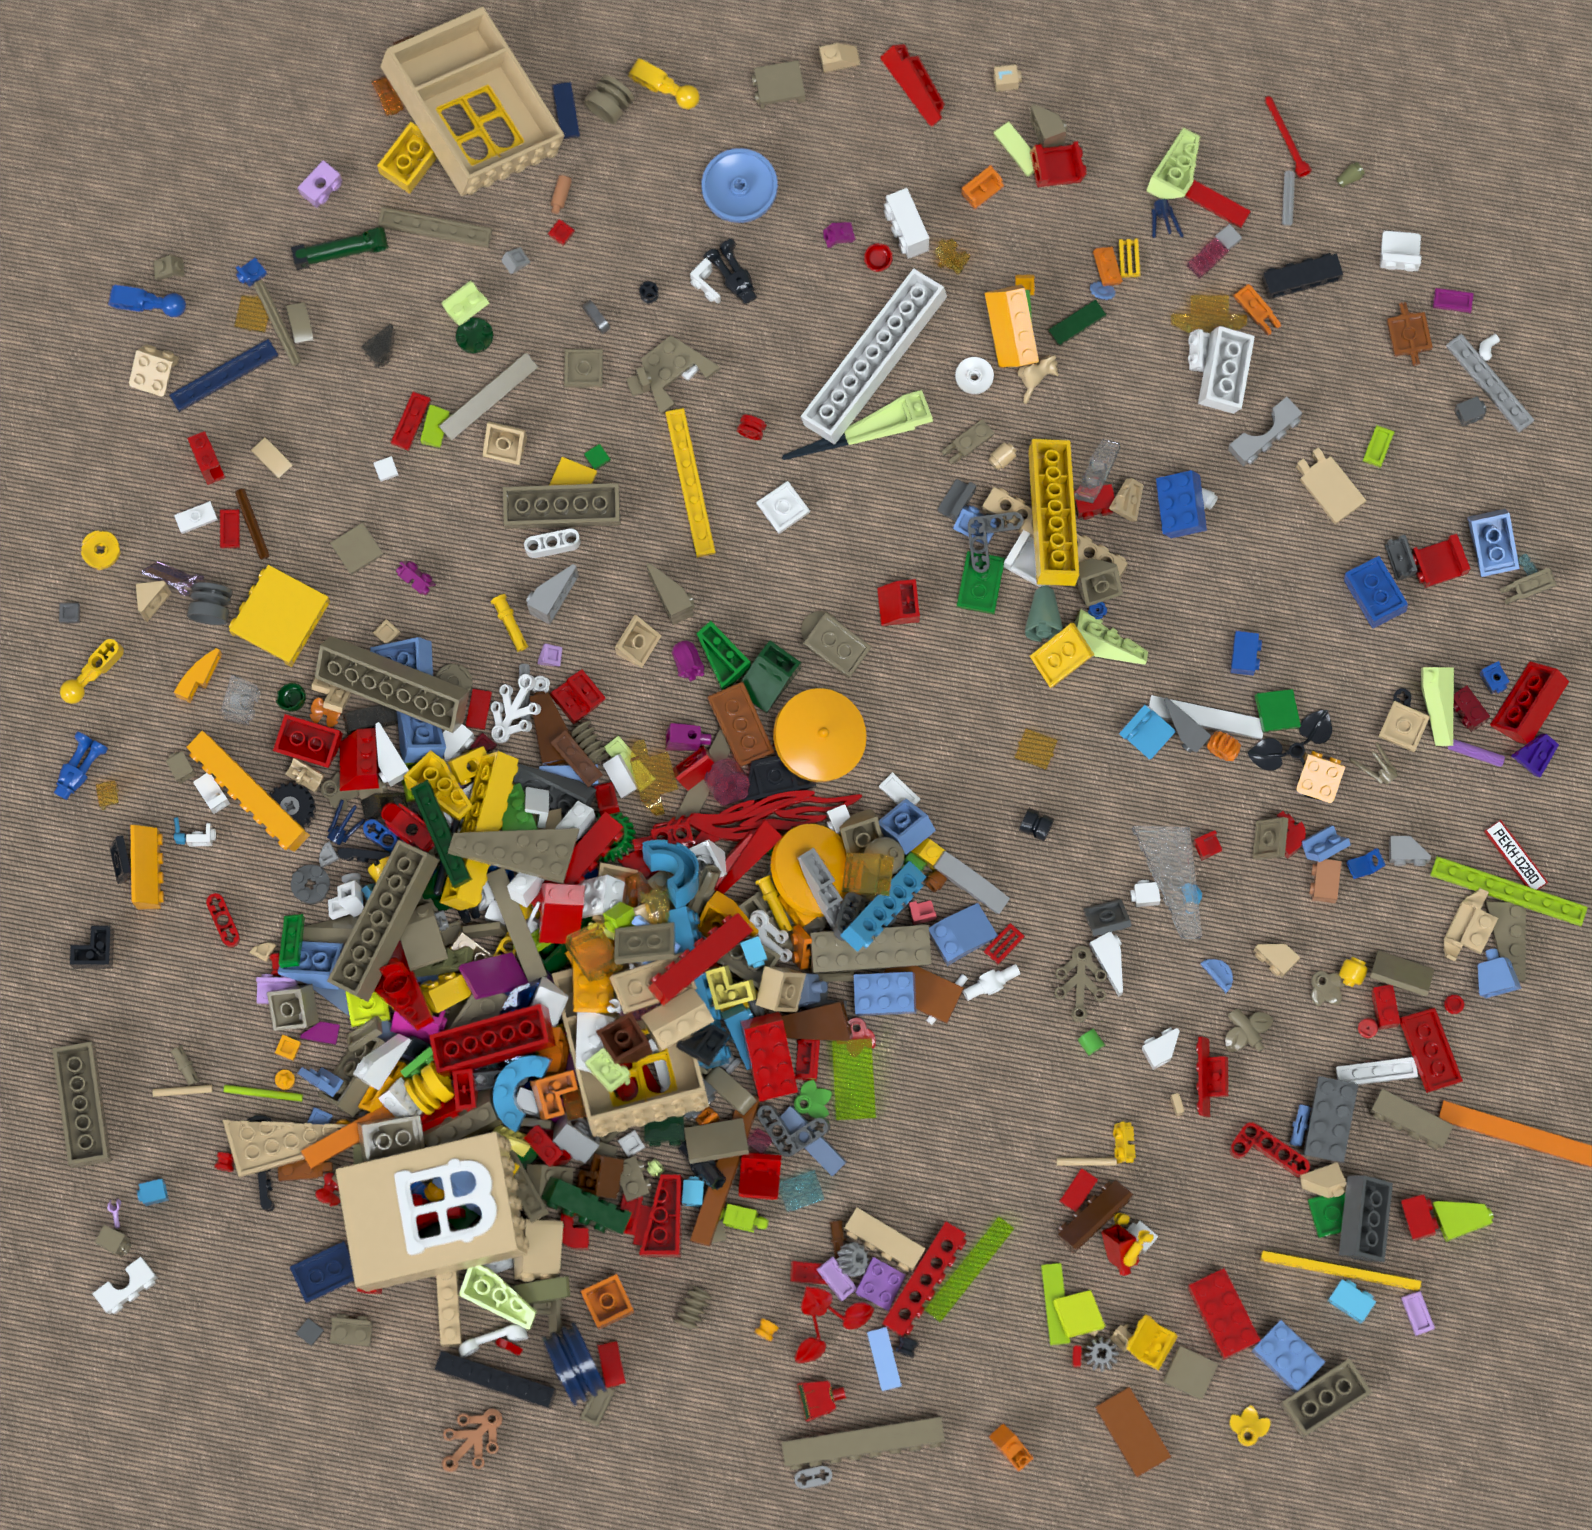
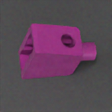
M670 723L666 730L665 750L696 751L700 745L711 744V734L701 733V726Z

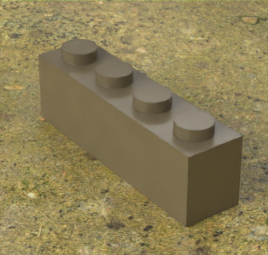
M1384 1089L1380 1091L1370 1110V1113L1373 1114L1372 1117L1381 1122L1385 1120L1391 1123L1390 1126L1395 1130H1404L1409 1133V1137L1418 1141L1422 1139L1427 1142L1426 1145L1435 1150L1443 1148L1454 1126Z

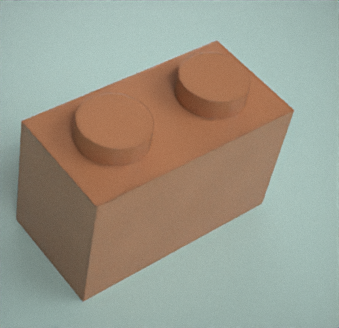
M1325 859L1312 864L1311 875L1315 877L1314 883H1310L1309 894L1312 895L1313 901L1336 903L1342 861Z

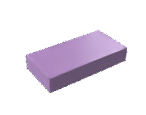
M831 1257L816 1270L838 1299L843 1301L857 1287L848 1275L842 1274V1269L838 1268V1262L834 1257Z
M1421 1291L1401 1298L1415 1336L1435 1329Z

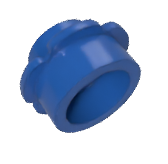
M1099 602L1089 606L1088 613L1095 619H1102L1107 613V608L1103 602Z

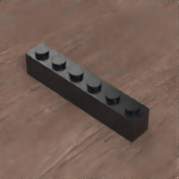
M443 1351L440 1352L434 1369L437 1373L548 1410L551 1409L556 1394L554 1388Z

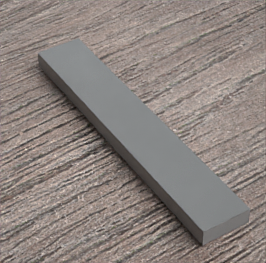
M1462 333L1446 345V348L1518 433L1535 421Z

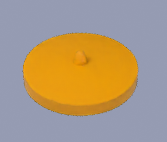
M824 688L809 689L788 700L777 715L773 731L775 748L783 764L798 777L812 782H829L849 773L862 758L867 739L865 723L857 707L844 695Z
M804 824L785 833L776 843L771 856V874L779 894L792 908L808 916L825 917L809 888L798 857L814 848L835 879V882L832 884L842 899L847 893L852 892L856 894L859 884L857 861L848 862L843 840L839 834L825 826Z

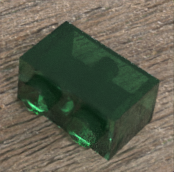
M684 1116L668 1117L663 1121H652L644 1125L645 1144H649V1147H661V1144L669 1143V1146H681V1143L685 1141Z

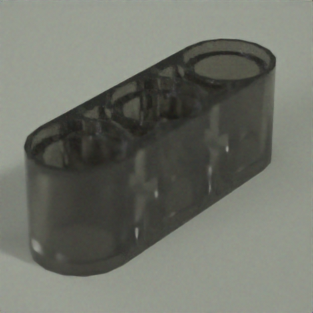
M381 704L343 714L348 735L357 729L376 728V723L378 722L382 728L398 724L397 711Z

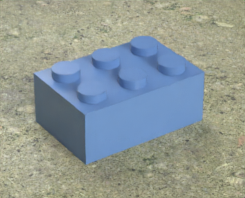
M913 972L854 975L855 1014L857 1016L916 1014L915 974Z
M1282 1320L1252 1350L1295 1393L1325 1363Z

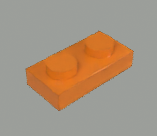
M1113 247L1096 248L1093 254L1102 285H1120L1123 281Z

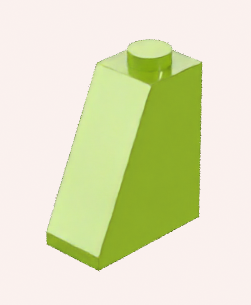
M1442 1201L1432 1203L1433 1213L1446 1242L1490 1226L1493 1223V1213L1485 1204Z

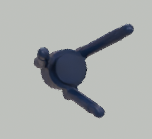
M1160 199L1153 203L1155 209L1151 210L1153 216L1152 237L1156 238L1157 216L1158 218H1164L1168 234L1172 233L1168 219L1170 214L1180 237L1183 238L1184 235L1173 213L1172 206H1169L1168 200Z
M344 800L340 801L332 824L328 829L329 834L327 838L337 845H341L342 842L346 843L348 838L365 822V819H362L345 835L347 831L344 827L357 808L354 805L342 824L335 827Z

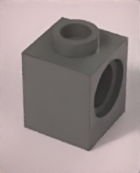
M1477 396L1457 404L1454 411L1461 426L1464 427L1482 420L1487 409L1484 402L1480 401Z

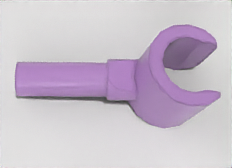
M117 1199V1207H114L110 1200L108 1210L113 1214L115 1228H120L118 1210L121 1206V1201Z

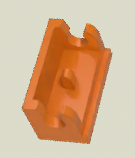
M990 165L962 187L961 195L976 209L1004 187V184L1001 182L1003 180Z

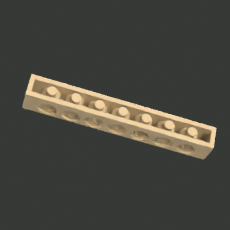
M994 487L982 506V512L990 515L1010 512L1026 514L1027 518L1024 520L1023 526L1015 531L1021 534L1025 530L1034 539L1032 508L1025 505L1026 503L1022 499L1017 497L1014 499L1009 496L1006 490ZM1008 504L1011 508L1005 511L1000 506ZM1007 516L1003 517L1006 526L1008 523H1013L1014 526H1017V523L1021 521L1016 516H1013L1012 520H1006ZM1077 534L1079 563L1091 559L1084 555L1086 551H1091L1094 553L1093 559L1106 560L1117 564L1121 579L1127 569L1128 562H1126V559L1118 554L1113 555L1103 545L1097 546L1092 543L1089 537Z

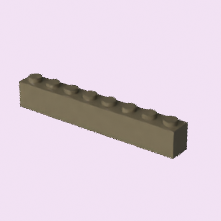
M937 1417L781 1443L785 1468L789 1467L790 1471L802 1469L801 1465L807 1464L810 1467L822 1466L821 1462L829 1461L830 1464L842 1463L841 1459L849 1458L850 1461L861 1460V1456L869 1455L870 1458L880 1457L883 1452H889L890 1455L900 1454L902 1449L908 1448L910 1452L922 1450L921 1446L929 1445L930 1449L942 1447L941 1443H945L942 1419Z

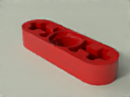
M213 893L206 900L207 907L222 942L227 947H235L240 942L238 930L224 898L220 894ZM214 898H216L218 901L221 900V902L218 903L221 911L219 912L217 911L214 905L211 906ZM222 915H226L229 918L228 923L224 926L218 924V918ZM229 929L233 936L236 935L233 938L234 942L226 941L228 938L227 932H222L221 930Z

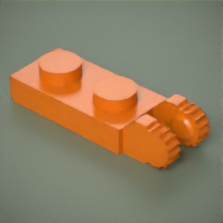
M1250 284L1234 294L1237 302L1266 335L1269 336L1272 331L1264 322L1265 319L1269 318L1270 322L1277 329L1281 326L1273 311Z

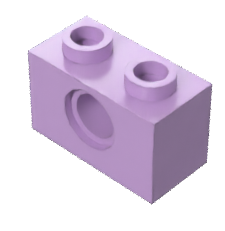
M322 161L301 183L298 190L305 199L317 208L328 200V195L332 191H336L341 186L342 179L336 170L325 161ZM319 183H326L323 188L317 187Z

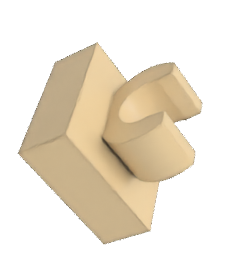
M1128 1324L1124 1327L1120 1325L1110 1338L1124 1352L1127 1351L1129 1338L1134 1335V1333L1131 1334L1127 1330Z

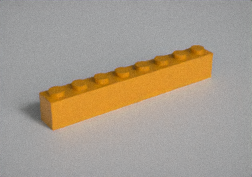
M201 731L186 747L191 752L189 756L197 763L200 761L203 764L202 769L209 775L213 773L216 776L215 782L222 788L226 786L229 789L227 793L234 800L238 798L241 801L239 805L247 813L251 811L254 814L252 818L259 825L263 823L267 827L265 831L272 838L276 836L279 839L277 843L284 850L289 848L295 852L310 836L207 733Z

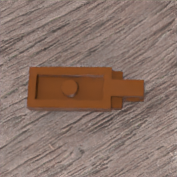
M304 1159L279 1166L278 1181L319 1179V1177H323V1172H333V1163L323 1162L310 1169Z

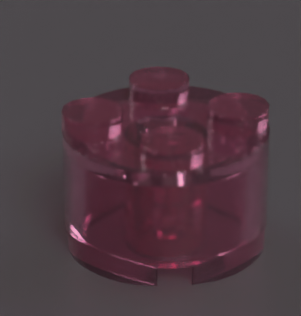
M722 759L711 766L712 770L709 773L706 772L705 784L720 805L725 806L748 796L750 781L737 761Z

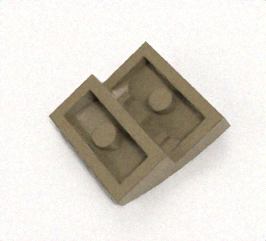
M1178 1346L1163 1383L1202 1401L1218 1364L1191 1350Z

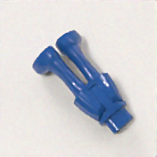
M78 731L75 734V739L78 742L77 750L68 764H63L58 782L56 783L58 786L54 791L56 795L65 800L69 798L71 793L74 794V791L87 780L86 773L93 761L108 750L106 746L95 740L93 741ZM91 746V750H90L89 754L87 755L86 759H85L84 762L81 764V766H80L79 768H77V766H78L80 760L82 759L83 755L85 754V752L87 751V749Z

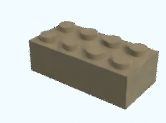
M1349 1358L1283 1401L1280 1405L1301 1437L1304 1438L1369 1396L1372 1391Z

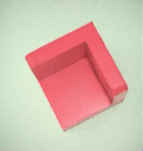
M917 901L909 903L913 925L936 920L937 916L932 901L918 904Z

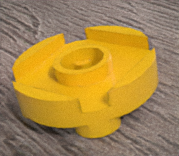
M93 531L82 542L81 555L84 561L90 567L97 570L111 567L121 554L120 545L116 537L107 531ZM98 546H100L101 548L105 546L103 554L96 553L98 551Z

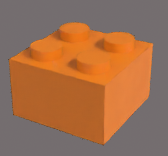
M617 1274L581 1291L598 1330L635 1313Z

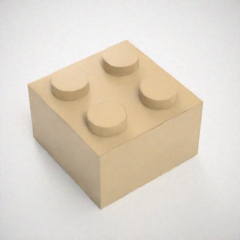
M765 966L761 976L760 989L757 993L756 1005L773 1011L797 1012L806 973L786 967Z

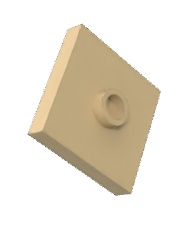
M1394 701L1378 737L1415 752L1430 716Z

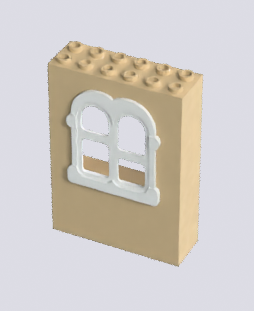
M492 1132L336 1169L355 1286L368 1292L528 1255L529 1242L527 1237L524 1236L523 1231L526 1225L524 1218L520 1214L522 1203L520 1198H517L516 1190L519 1187L517 1179L513 1176L515 1164L513 1159H510V1140L498 1132ZM460 1171L471 1172L476 1178L474 1191L465 1196L454 1197L450 1179L451 1174ZM441 1177L445 1199L440 1202L415 1207L412 1201L410 1185L414 1182ZM468 1203H474L481 1208L482 1219L477 1226L456 1232L450 1231L447 1218L448 1208ZM433 1211L438 1212L441 1234L420 1239L416 1217Z

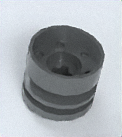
M197 582L192 584L193 592L190 597L197 602L189 604L187 617L198 623L226 625L229 610L223 606L231 604L229 598L232 597L233 591L228 587L215 583Z

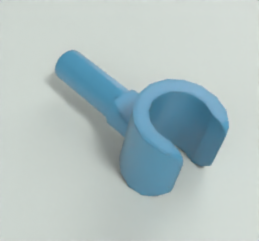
M176 817L174 818V840L176 844L184 845L186 843V833H180L179 818Z

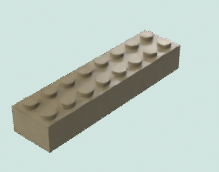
M330 636L320 645L315 672L316 679L451 733H454L463 724L469 690L333 636Z
M397 841L327 982L369 1002L382 976L379 969L388 964L439 859L405 842Z

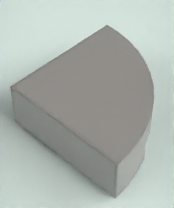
M330 841L323 846L320 852L319 863L321 868L339 860Z

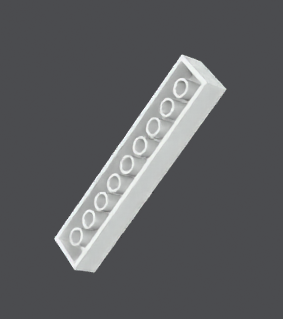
M913 268L801 415L804 426L835 445L947 298L945 288Z

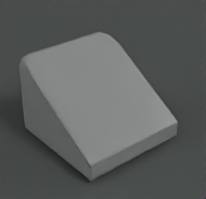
M521 247L506 252L501 260L510 274L519 271L530 263Z

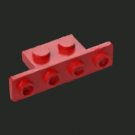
M1201 1036L1198 1037L1196 1044L1198 1053L1196 1069L1199 1076V1081L1197 1082V1091L1199 1093L1197 1111L1200 1116L1207 1118L1210 1117V1098L1229 1097L1228 1057H1210V1041L1208 1038Z

